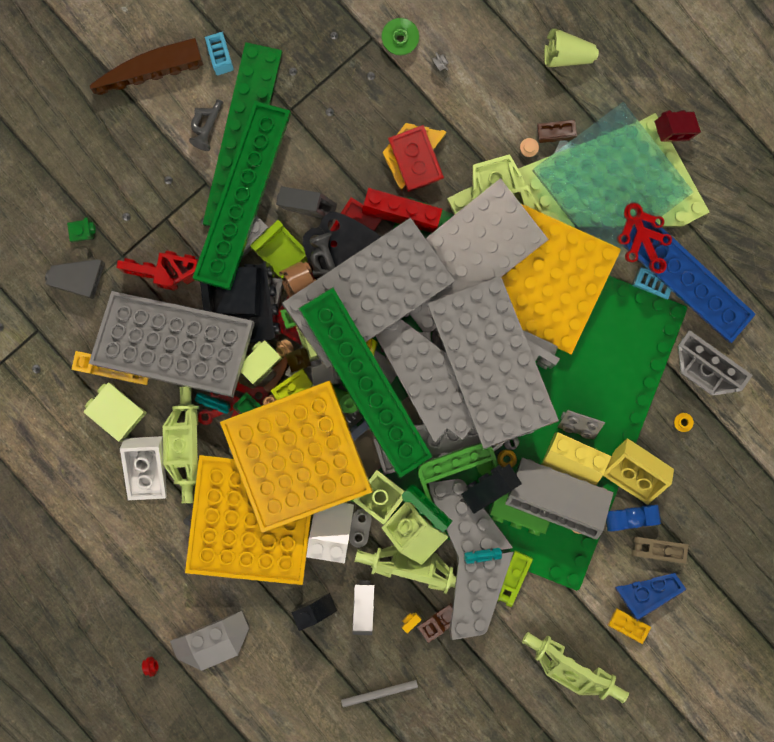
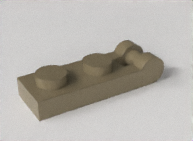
M634 536L633 542H635V547L632 550V556L686 564L689 544ZM643 544H648L647 552L642 551Z

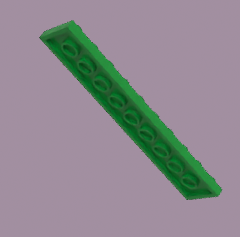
M245 42L204 215V226H211L254 101L268 105L271 104L283 53L282 50Z
M254 101L192 277L194 280L231 290L291 116L290 110Z
M334 288L328 289L299 307L301 315L397 476L401 478L432 458V454Z

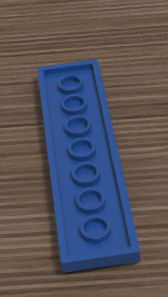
M642 220L645 228L661 234H669L662 227L654 228L651 223ZM633 225L629 235L630 242L622 245L628 251L631 249L637 232L635 225ZM626 236L621 239L622 242L626 241ZM666 236L663 238L664 243L668 242V238ZM673 237L672 243L667 246H663L659 241L650 238L658 258L664 259L667 264L666 270L663 273L653 274L728 343H732L756 314ZM641 243L638 251V260L650 270V259L643 243ZM657 262L654 263L655 269L659 268V264Z

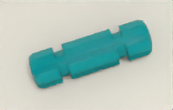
M200 392L197 393L195 398L197 403L228 414L231 408L230 404Z
M493 548L492 551L486 549L474 551V553L466 552L464 554L466 564L475 563L474 561L479 563L492 561V558L494 560L502 558L500 548Z

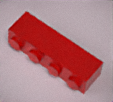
M368 188L362 213L399 224L411 218L418 229L433 233L438 227L443 209Z

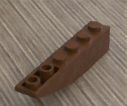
M196 38L166 45L140 54L104 74L90 85V89L94 94L103 95L108 93V90H122L127 85H140L149 79L159 80L164 75H178L181 71L187 69L196 70L203 65Z

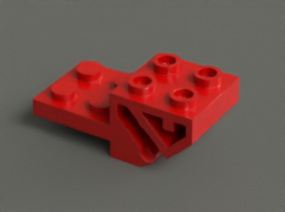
M165 251V253L159 252L157 266L148 262H143V265H140L135 260L124 258V261L118 260L116 268L125 274L154 279L153 283L157 287L176 291L178 289L177 283L183 281L186 285L195 281L192 277L198 259L192 255L184 254V257H180L175 252ZM173 269H174V270L177 272V274H178L177 278H173V277H172V275H173V276H176V274H175V272L173 271Z

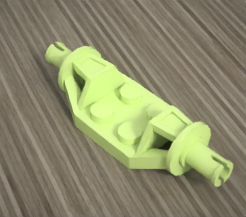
M179 387L180 404L172 407L173 411L163 425V465L173 478L174 484L182 486L181 503H194L193 486L196 484L198 470L197 409H199V406L192 404V388ZM181 411H185L184 423H177ZM178 467H185L187 479H182Z
M395 545L384 549L378 548L375 554L357 550L354 562L370 565L372 568L371 574L373 575L378 573L390 578L391 574L416 580L427 583L430 589L442 590L445 594H447L450 587L455 588L456 576H453V567L449 568L437 553H433L421 565L401 554ZM393 556L391 562H380V558ZM436 568L446 575V578L436 574Z
M529 632L525 634L522 643L536 650L535 659L540 661L545 674L578 695H599V698L602 700L610 695L621 703L627 700L629 692L615 685V675H609L599 667L593 672L586 667H582L572 658L564 656L565 647L551 640L550 636L540 640ZM545 652H546V653L548 654V656L552 659L551 661L548 659V657L546 656Z

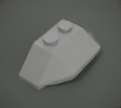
M688 330L678 345L680 373L711 396L742 391L753 376L690 330Z
M239 611L175 638L170 643L178 660L202 671L238 656L249 626L243 612Z

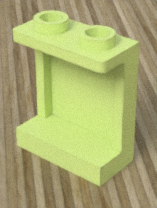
M108 382L107 385L104 383L97 392L99 394L96 398H91L86 403L84 413L118 442H123L124 438L130 434L147 412L138 407L112 383Z

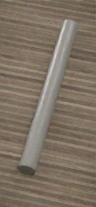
M414 680L342 699L341 702L343 707L415 689L418 688L417 681Z

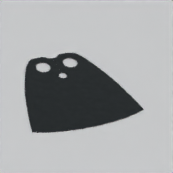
M329 212L322 218L321 224L317 228H311L304 234L303 247L313 273L314 269L310 257L311 253L319 248L313 247L310 244V238L313 235L332 233L329 238L328 247L335 267L381 236L344 214ZM331 219L339 221L340 227L337 231L329 230L328 222ZM333 240L337 242L336 247L331 246ZM319 256L318 261L321 269L328 270L324 257Z

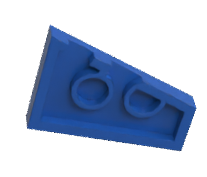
M675 573L615 587L637 621L686 591L685 586Z

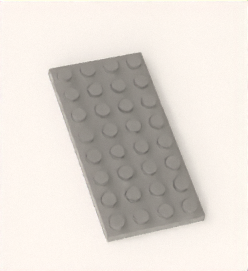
M501 178L425 238L455 282L411 311L410 315L423 332L431 333L436 329V325L428 303L496 277H502L549 240Z
M409 218L282 302V305L324 366L329 368L332 365L301 315L299 307L333 287L364 341L367 342L453 284L455 280L413 220Z
M501 276L428 303L483 449L559 421Z
M111 291L89 364L234 397L255 323L247 319Z

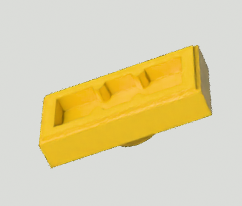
M617 608L607 624L641 644L644 643L651 629V626L639 620L637 621L634 617Z

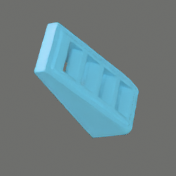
M223 31L205 37L216 75L233 71L234 67ZM218 41H221V42H222V43L215 44V45H212V46H211L212 43H215V42H218Z
M643 267L638 269L632 286L668 300L671 290L667 287L665 293H662L664 283L650 270ZM645 275L647 276V278L645 280V283L643 284L641 283V281L643 279V276ZM651 278H653V283L651 287H649V281ZM657 281H660L658 290H655Z

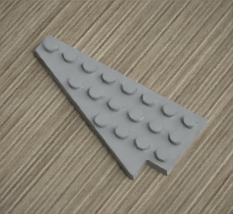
M398 320L390 328H386L376 335L378 342L433 441L437 443L447 429L463 441L473 429L474 423L447 354L403 320Z

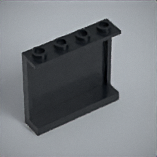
M263 261V264L255 265V267L261 270L260 316H232L251 320L255 323L249 344L258 343L259 341L263 342L264 340H278L279 334H281L280 323H277L279 308L274 300L277 292L275 285L272 283L274 269L266 261ZM200 282L203 310L217 313V308L227 289Z

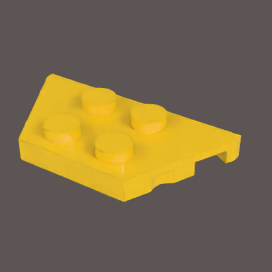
M405 123V125L397 134L411 130L418 126L414 124ZM425 127L434 150L447 132ZM389 144L383 151V156L399 189L403 190L406 185Z

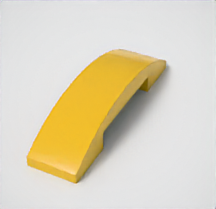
M75 351L71 370L143 385L148 384L149 378L93 366L89 364L91 354Z

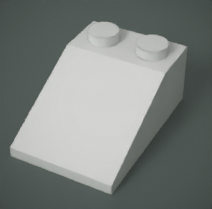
M163 436L124 438L120 447L128 500L166 498Z
M342 503L313 514L306 557L345 563L354 504Z

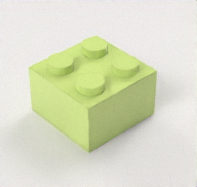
M265 340L262 343L259 341L253 346V352L249 356H245L241 373L255 386H258L273 371L272 368L282 360V357Z
M376 470L369 479L373 492L355 498L353 501L384 525L403 501L402 494L404 490Z

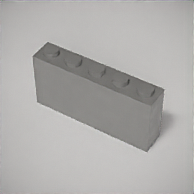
M522 458L516 469V475L522 484L509 492L505 505L597 540L604 530L613 492L603 487L592 485L585 480L574 478L569 474L553 470L551 467L540 465L530 459Z

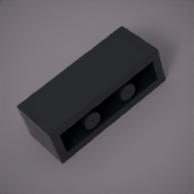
M510 464L503 468L499 465L491 470L492 475L486 473L478 478L479 483L475 480L466 486L468 490L461 495L473 514L522 484Z

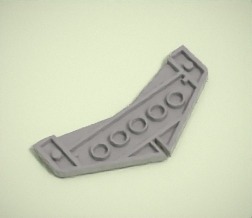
M461 479L427 483L432 502L452 520L446 531L457 554L458 567L452 619L449 626L450 640L480 636L487 632L513 552L503 553L502 558L499 560L492 558V561L479 563L474 561L475 563L466 564L464 560L466 552L474 553V551L486 549L492 551L493 548L503 550L513 547L484 508L473 514L461 495L468 490L466 483Z

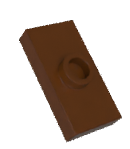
M575 120L537 124L539 143L577 139Z

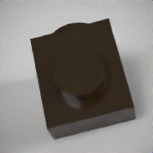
M306 347L286 354L291 373L311 366Z

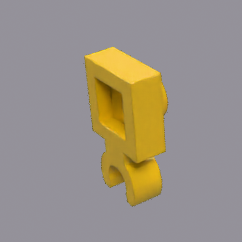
M416 612L409 613L402 620L404 623L402 629L408 634L422 620Z

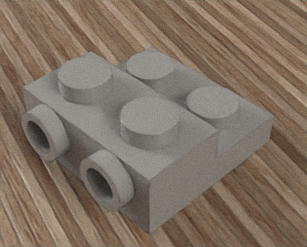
M526 339L534 360L538 361L537 365L544 369H551L556 366L560 358Z

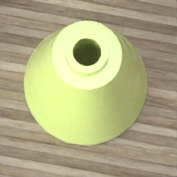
M553 28L550 30L547 39H550L549 45H545L544 63L547 67L591 64L594 60H597L599 50L595 44L559 29Z

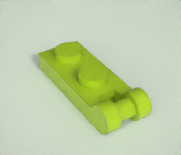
M514 551L497 602L502 601L506 603V606H513L533 558ZM505 589L511 592L509 596L503 594Z

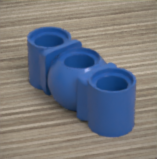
M659 505L608 511L606 519L607 531L661 524Z

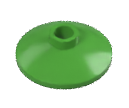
M396 18L384 26L382 43L390 53L400 56L407 55L417 47L419 31L412 21L405 18ZM402 36L404 40L399 42L397 37Z

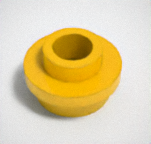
M680 413L674 419V426L680 432H687L693 427V418L687 413ZM682 419L687 420L686 426L681 424Z
M503 450L497 456V462L502 468L508 464L511 467L516 464V455L511 450ZM506 455L510 457V461L508 463H505L503 461V458Z

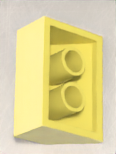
M557 432L551 440L541 465L551 467L553 470L569 474L574 478L585 480L597 486L611 456Z
M627 438L615 449L603 476L648 505L672 484L674 469Z

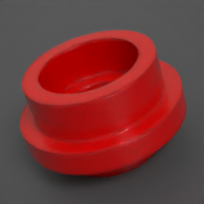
M147 657L142 662V671L146 676H155L159 669L158 662L153 657Z

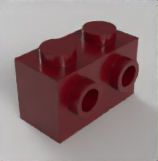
M669 110L661 113V116L654 121L661 142L689 141L701 133L695 112H686L685 110L672 112Z

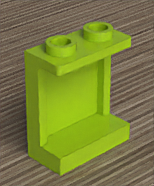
M279 220L250 245L263 261L273 266L274 272L282 280L285 279L284 276L280 277L279 275L281 270L300 261L308 263L304 247L287 231Z

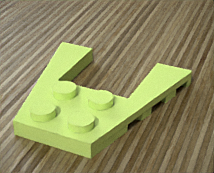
M510 154L472 165L473 200L501 178L513 194L519 192L523 205L542 213V209L531 194V190L523 180Z

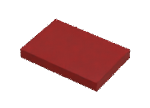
M424 125L388 138L408 192L444 179Z

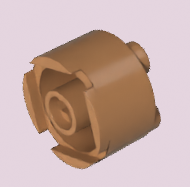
M300 261L279 272L280 277L284 276L285 280L282 281V284L289 298L316 281V279L313 280L310 274L312 270L307 262L302 263Z

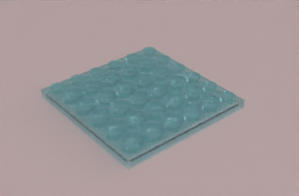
M624 102L532 170L578 230L618 248L622 247L618 243L617 237L622 233L625 226L624 209L628 204L638 203L643 208V212L655 217H662L693 193L689 185ZM634 209L630 211L631 216H635Z

